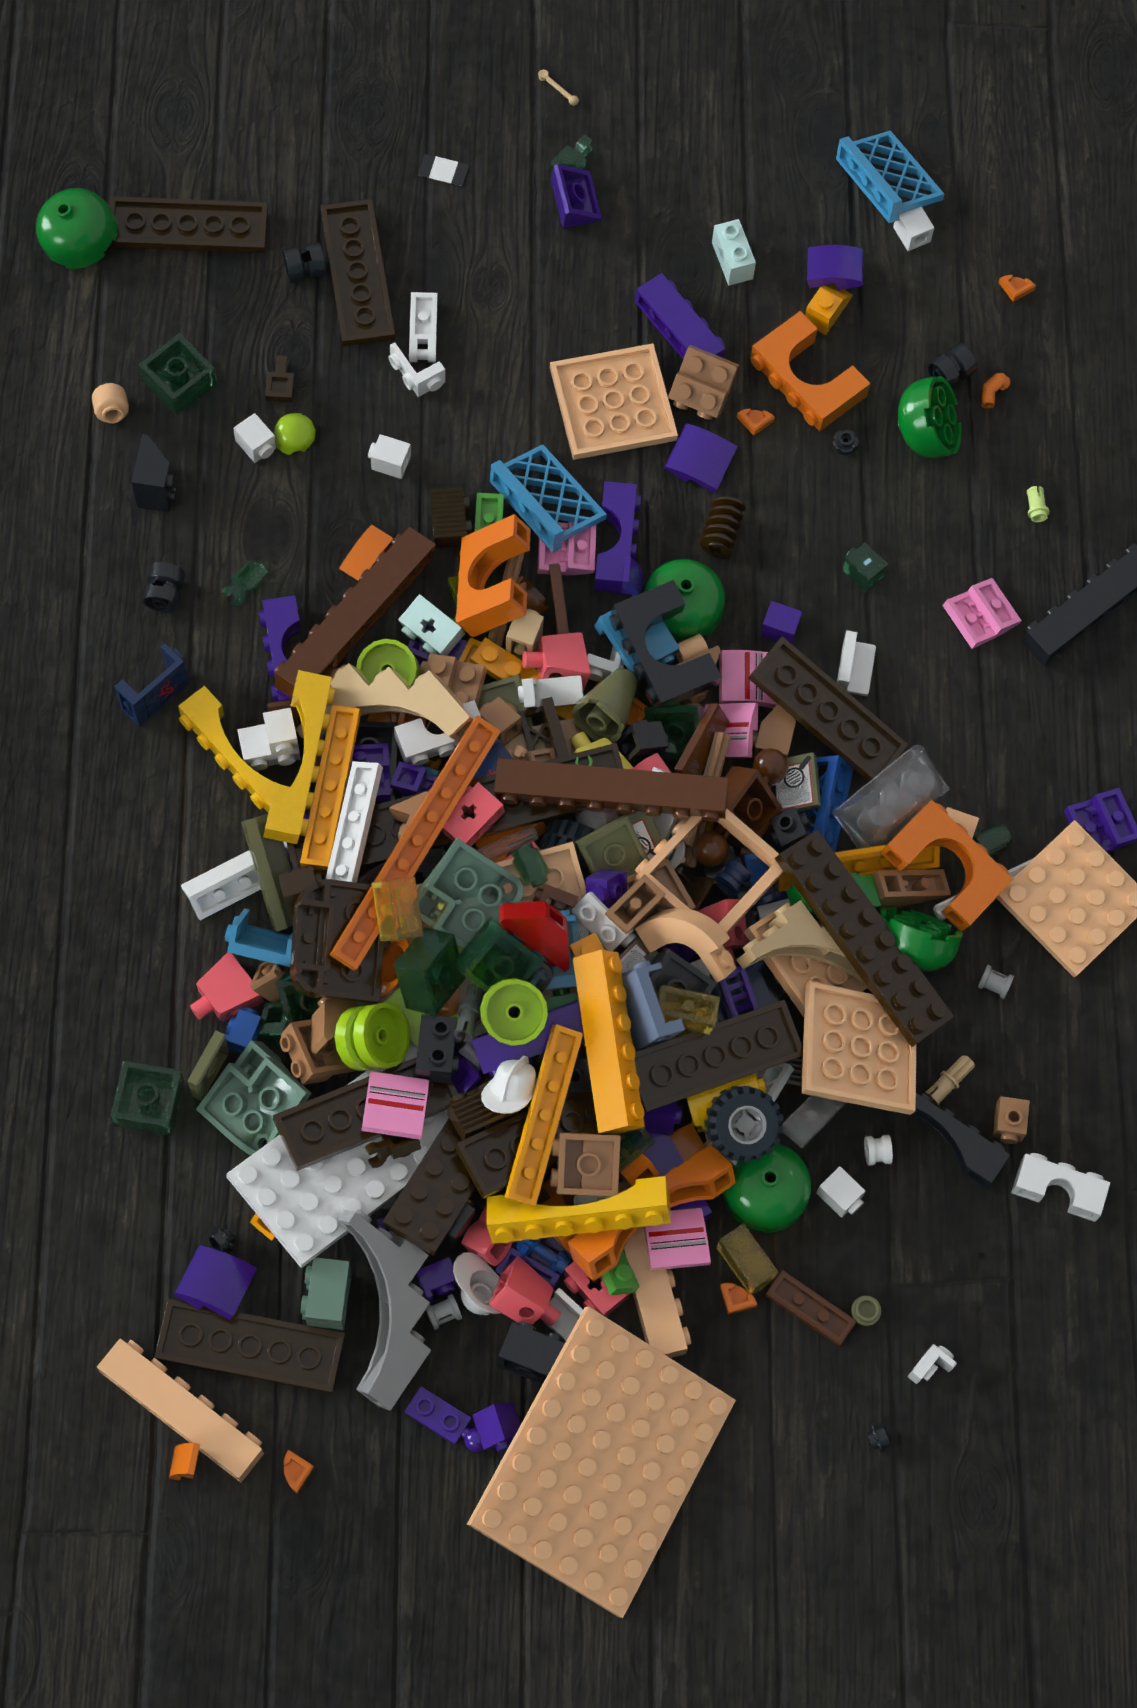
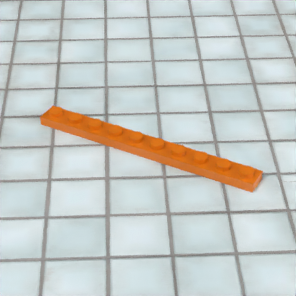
M477 715L473 718L331 951L330 956L351 970L355 971L358 969L501 731Z

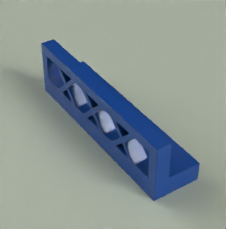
M839 755L816 757L818 771L819 766L828 765L826 772L819 778V787L822 790L821 808L800 812L801 814L807 813L809 818L814 814L816 815L815 823L810 831L813 833L818 830L834 853L837 848L854 770Z

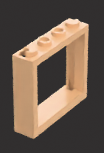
M727 809L726 819L719 818L717 822L770 867L718 923L728 934L779 879L784 871L774 859L779 853ZM692 816L687 822L682 819L672 830L674 836L669 841L664 838L653 850L656 855L650 861L645 858L635 869L638 874L633 884L645 874L665 893L664 898L659 904L663 910L670 908L690 909L651 874L702 821L700 816Z

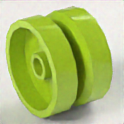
M382 639L374 641L363 649L357 660L356 668L364 674L370 683L374 681L375 676L379 672L386 670L388 667L398 672L411 687L420 676L419 662L409 648L397 640Z
M517 978L504 979L492 985L483 996L480 1006L481 1021L487 1032L497 1041L511 1046L526 1044L535 1039L544 1029L548 1017L547 1003L541 991L531 983ZM513 1006L518 1007L520 1010L516 1018H512L508 1013L509 1009Z
M379 1003L348 1008L341 1014L336 1024L334 1037L336 1050L341 1060L351 1069L365 1071L394 1067L405 1059L409 1050V1025L404 1014L395 1005Z

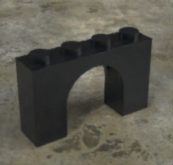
M674 580L614 604L611 616H609L613 629L615 631L619 630L623 638L621 644L627 656L631 655L635 663L633 669L639 680L643 679L647 687L645 694L651 705L655 704L658 711L718 686L721 680V675L710 653L681 665H666L653 658L647 650L645 644L646 632L652 626L670 619L684 610L685 602Z

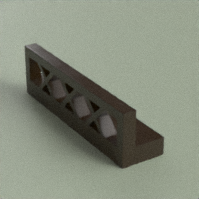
M552 697L541 699L540 707L518 711L522 719V732L528 751L535 750L534 746L540 739L549 744L550 748L554 747L557 758L569 755ZM541 715L543 725L539 732L528 726L526 718Z

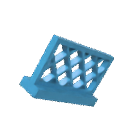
M891 130L857 141H852L849 136L839 140L836 160L888 223L898 221L900 213L944 199L942 190ZM888 141L891 144L892 148L878 144ZM860 149L870 150L871 154L862 153ZM875 152L889 155V158L885 159L874 156ZM892 157L903 159L906 164L892 161ZM872 164L884 166V171L876 169ZM888 168L902 171V175L887 172ZM905 174L917 175L919 180L906 177ZM886 180L897 182L898 186L889 185ZM905 184L908 186L916 187V190L911 191L908 189L901 188V185ZM919 189L930 191L932 194L919 193ZM899 196L910 198L912 200L902 203V200Z
M543 444L504 464L501 460L491 464L490 483L500 494H504V499L552 552L561 549L563 541L606 520L607 514ZM542 455L547 461V466L531 463L532 459ZM515 468L525 469V477L513 475L511 470ZM529 471L545 473L544 480L528 477ZM548 474L560 475L563 483L548 481ZM526 486L542 487L541 494L529 492ZM545 488L561 490L560 497L544 495ZM564 491L576 493L579 496V501L563 498ZM542 502L558 505L557 512L545 510L542 507ZM561 505L577 508L576 515L560 513ZM580 509L592 510L595 515L584 517L579 516ZM558 520L574 522V526L564 531L558 525Z

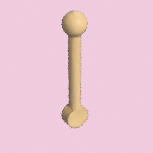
M547 70L539 71L538 77L541 81H547L569 100L570 105L575 106L578 104V97L572 96L551 79Z

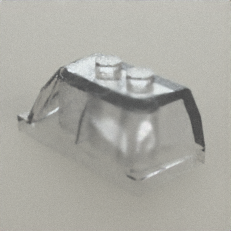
M914 745L832 813L858 849L881 846L896 835L931 799L935 802L950 789L935 769L924 748L920 745Z

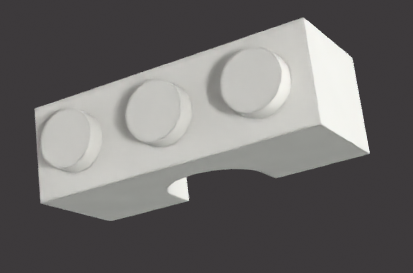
M475 700L463 704L474 717L477 715L481 717ZM421 718L394 727V737L404 763L420 766L427 763L431 757L451 755L458 745V742L450 738L446 733L432 734L427 731Z
M1031 1153L1030 1155L1025 1154L1020 1161L1011 1193L1040 1202L1048 1186H1061L1068 1192L1070 1197L1067 1212L1095 1222L1101 1216L1110 1182L1103 1180V1177L1099 1174L1092 1172L1084 1174L1076 1171L1075 1167L1070 1164H1055L1047 1161V1158L1041 1154Z

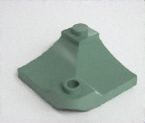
M456 837L431 874L419 886L405 909L482 960L503 929L500 924L499 907L503 903H519L522 899L524 888L519 878ZM507 883L512 884V891L510 893L503 892V886Z
M253 1040L250 1041L235 1064L228 1063L196 1109L230 1141L249 1155L261 1149L265 1139L269 1143L280 1135L273 1121L274 1114L306 1102L312 1094L288 1071L277 1054L263 1042Z

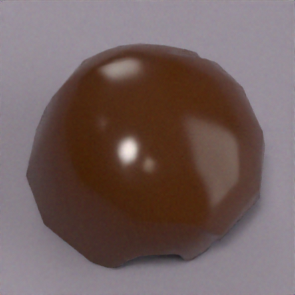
M521 576L516 583L527 592V609L534 610L543 615L549 607L548 604L545 606L547 599L524 576Z

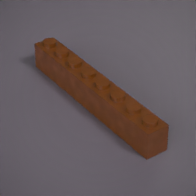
M411 527L403 534L399 533L394 538L387 552L382 551L377 557L375 565L370 570L366 569L361 574L357 585L354 588L349 587L344 593L342 601L337 606L333 605L328 610L325 620L320 625L315 624L304 643L299 642L293 649L291 657L286 662L282 661L277 666L274 672L275 688L292 699L298 670L329 676L432 562L436 544Z
M498 758L494 793L496 798L501 799L500 801L505 804H517L518 801H526L536 807H545L546 803L558 804V807L562 809H574L575 806H584L587 810L601 812L604 808L615 809V812L620 814H632V811H642L645 815L659 817L661 813L673 814V817L678 819L700 816L702 820L716 822L719 821V818L726 819L729 781L727 777Z

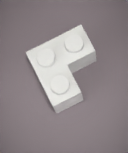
M291 708L263 713L265 724L237 729L243 760L255 771H261L268 766L276 764L282 766L291 765L296 760H301Z

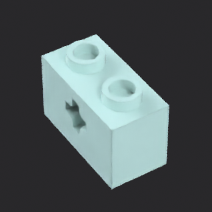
M737 219L714 225L712 244L728 286L752 280L756 262L740 220Z
M420 594L398 619L403 626L401 631L413 641L417 637L425 643L422 648L429 654L447 656L465 635L463 629ZM427 625L430 627L434 626L436 630L432 633L431 631H426L425 627Z

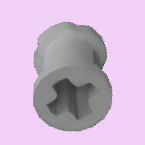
M987 965L978 988L989 989L1000 994V998L1004 999L1014 976L1011 974L1009 976L992 970V966Z
M453 1294L448 1295V1299L432 1306L428 1305L426 1308L434 1330L439 1329V1325L455 1318L457 1320L462 1319Z

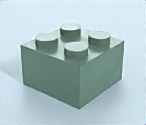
M314 1258L312 1266L306 1267L305 1284H307L306 1290H309L308 1296H302L301 1314L302 1320H306L307 1326L344 1333L352 1276L349 1261Z

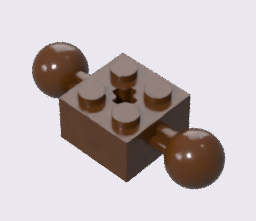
M773 748L764 749L756 755L753 761V769L732 766L725 776L729 781L727 809L760 838L771 825L770 819L777 816L782 810V806L767 784H776L783 780L787 775L789 767L786 756L781 751ZM717 821L713 822L716 826L715 830L699 834L692 846L695 859L706 867H715L723 863L729 852L728 845L747 848Z

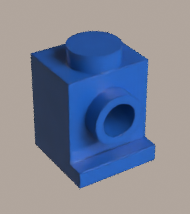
M243 1007L242 1010L239 1009L236 1017H231L226 1030L229 1035L225 1034L229 1049L243 1053L251 1040L257 1041L263 1027L262 1018L258 1016L259 1013L257 1011Z

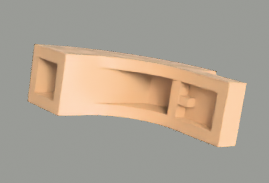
M686 908L665 909L648 917L634 928L650 953L669 943H680L690 947L700 956L717 983L725 979L737 968L731 954L723 947V944L730 937L714 920L695 910Z

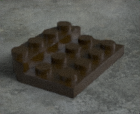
M323 879L311 884L298 896L294 909L290 975L295 990L315 999L324 997L373 1004L380 1002L385 924L357 970H351L330 956L331 951L372 885Z

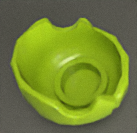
M301 413L284 415L279 419L273 431L276 448L287 455H291L296 451L305 452L314 442L316 433L313 422Z

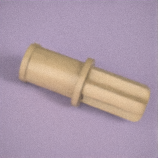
M961 1056L947 1071L940 1073L941 1077L924 1094L932 1100L934 1105L938 1106L953 1089L959 1088V1083L975 1067L974 1062L968 1056Z

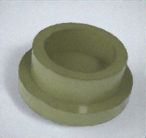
M861 1296L854 1301L851 1307V1314L858 1324L871 1326L879 1320L881 1306L875 1298Z

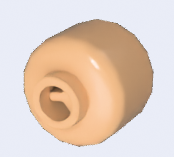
M105 383L97 387L92 393L94 413L99 420L107 423H117L128 414L129 404L127 395L120 385Z

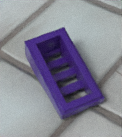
M737 966L731 974L718 982L728 1019L738 1016L739 1012L747 1009L749 1012L759 1009L746 969ZM739 975L741 981L727 985V979ZM739 987L743 988L744 992L731 996V990ZM743 998L746 999V1004L735 1007V1001Z

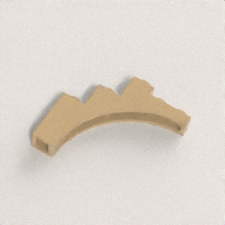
M348 663L345 667L340 668L331 680L330 685L335 688L332 705L360 708L361 716L380 712L409 713L433 722L458 743L474 718L443 680L430 670L420 675L411 687L398 672L390 667L379 672L375 676L374 681L370 683L359 669ZM326 704L325 713L330 714L332 705ZM301 723L295 730L304 738ZM321 730L320 738L324 736L327 731Z
M801 900L793 906H790L787 902L774 912L777 917L768 924L770 929L762 934L764 939L760 942L757 938L753 939L742 948L745 953L737 959V962L743 969L758 961L777 956H801L817 959L838 967L867 987L821 922L817 923Z

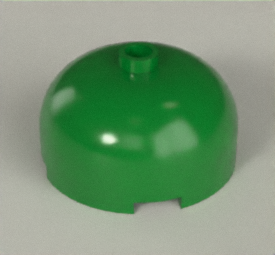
M69 188L51 196L40 209L36 221V235L42 249L52 262L65 265L68 269L84 268L101 260L105 256L104 252L112 240H116L118 233L117 219L106 201L97 193L83 188Z
M933 376L915 381L907 387L899 402L898 426L909 448L925 458H940L955 454L961 444V422L956 423L957 416L953 406L958 405L950 384L942 376Z
M677 559L661 565L649 577L644 592L674 580L685 602L683 612L663 622L675 641L679 643L697 634H700L702 637L710 635L719 625L725 606L724 588L719 577L711 568L695 560Z
M895 906L881 907L879 914L889 926L890 932L895 936L896 946L903 954L908 955L921 971L940 970L955 958L963 933L957 930L956 933L951 931L952 924L915 910H911V912L901 911L899 913L896 912L897 908Z
M782 1144L774 1145L772 1147L773 1152L769 1155H763L761 1160H751V1162L738 1161L736 1166L732 1165L736 1184L722 1193V1197L729 1214L740 1225H745L753 1230L763 1231V1233H773L790 1227L803 1214L811 1194L810 1174L800 1156Z

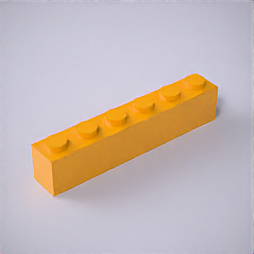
M601 949L574 957L573 964L598 1133L616 1135L644 1128V1108L641 1104L639 1092L640 1080L636 1072L635 1049L632 1045L631 1021L627 1013V994L623 986L622 962L619 958V953Z

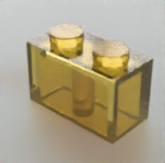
M415 877L372 882L380 941H400L423 936Z
M665 985L660 987L656 997L665 1023L682 1019L686 1030L704 1034L711 1033L716 1024L720 997Z
M744 1223L719 1240L717 1249L746 1290L752 1295L775 1280L778 1270Z

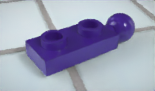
M420 1387L404 1411L405 1415L455 1446L463 1438L466 1447L470 1451H483L481 1437L477 1428H468L472 1418L423 1387Z

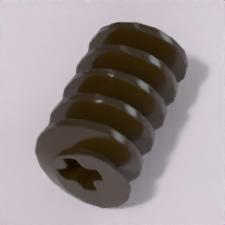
M718 497L712 502V509L709 511V518L706 521V528H704L700 545L711 556L729 559L732 556L730 549H733L735 546L733 540L737 539L738 533L736 531L740 529L741 524L739 521L743 520L744 515L742 512L746 510V506L741 500L733 497Z

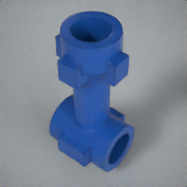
M542 1238L517 1241L516 1248L519 1253L525 1256L530 1255L532 1252L536 1253L551 1263L549 1269L554 1272L557 1271L562 1274L571 1261L563 1251L557 1254L541 1243Z

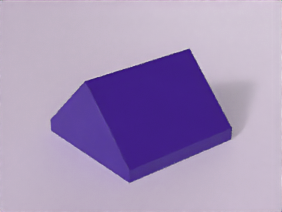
M561 164L554 165L551 183L562 227L568 228L602 220L590 171Z

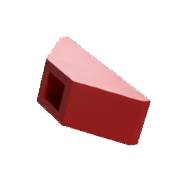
M545 901L503 903L499 907L500 924L505 931L510 934H516L530 950H537L542 954L551 966H558L564 972L569 970L567 918Z

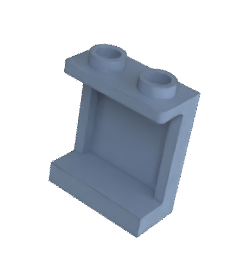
M650 961L641 962L634 965L633 970L622 974L623 986L627 994V1013L631 1021L630 1032L636 1051L668 1041L685 1030L682 1019L665 1023L650 979L652 975L662 969L661 963L651 965Z

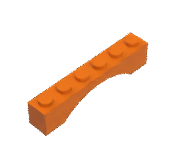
M711 1144L703 1150L696 1152L687 1161L678 1167L672 1168L669 1173L664 1175L666 1176L670 1194V1208L691 1201L714 1199L736 1184L732 1164ZM639 1227L576 1234L568 1241L572 1260L595 1281L618 1265L621 1252Z

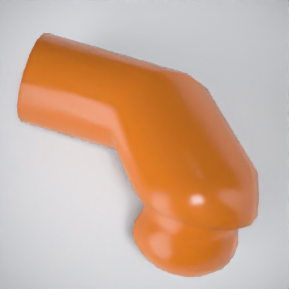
M996 373L983 384L981 403L983 408L990 409L995 406V392L999 389L1005 390V388H1008L1010 386V378L1004 373Z

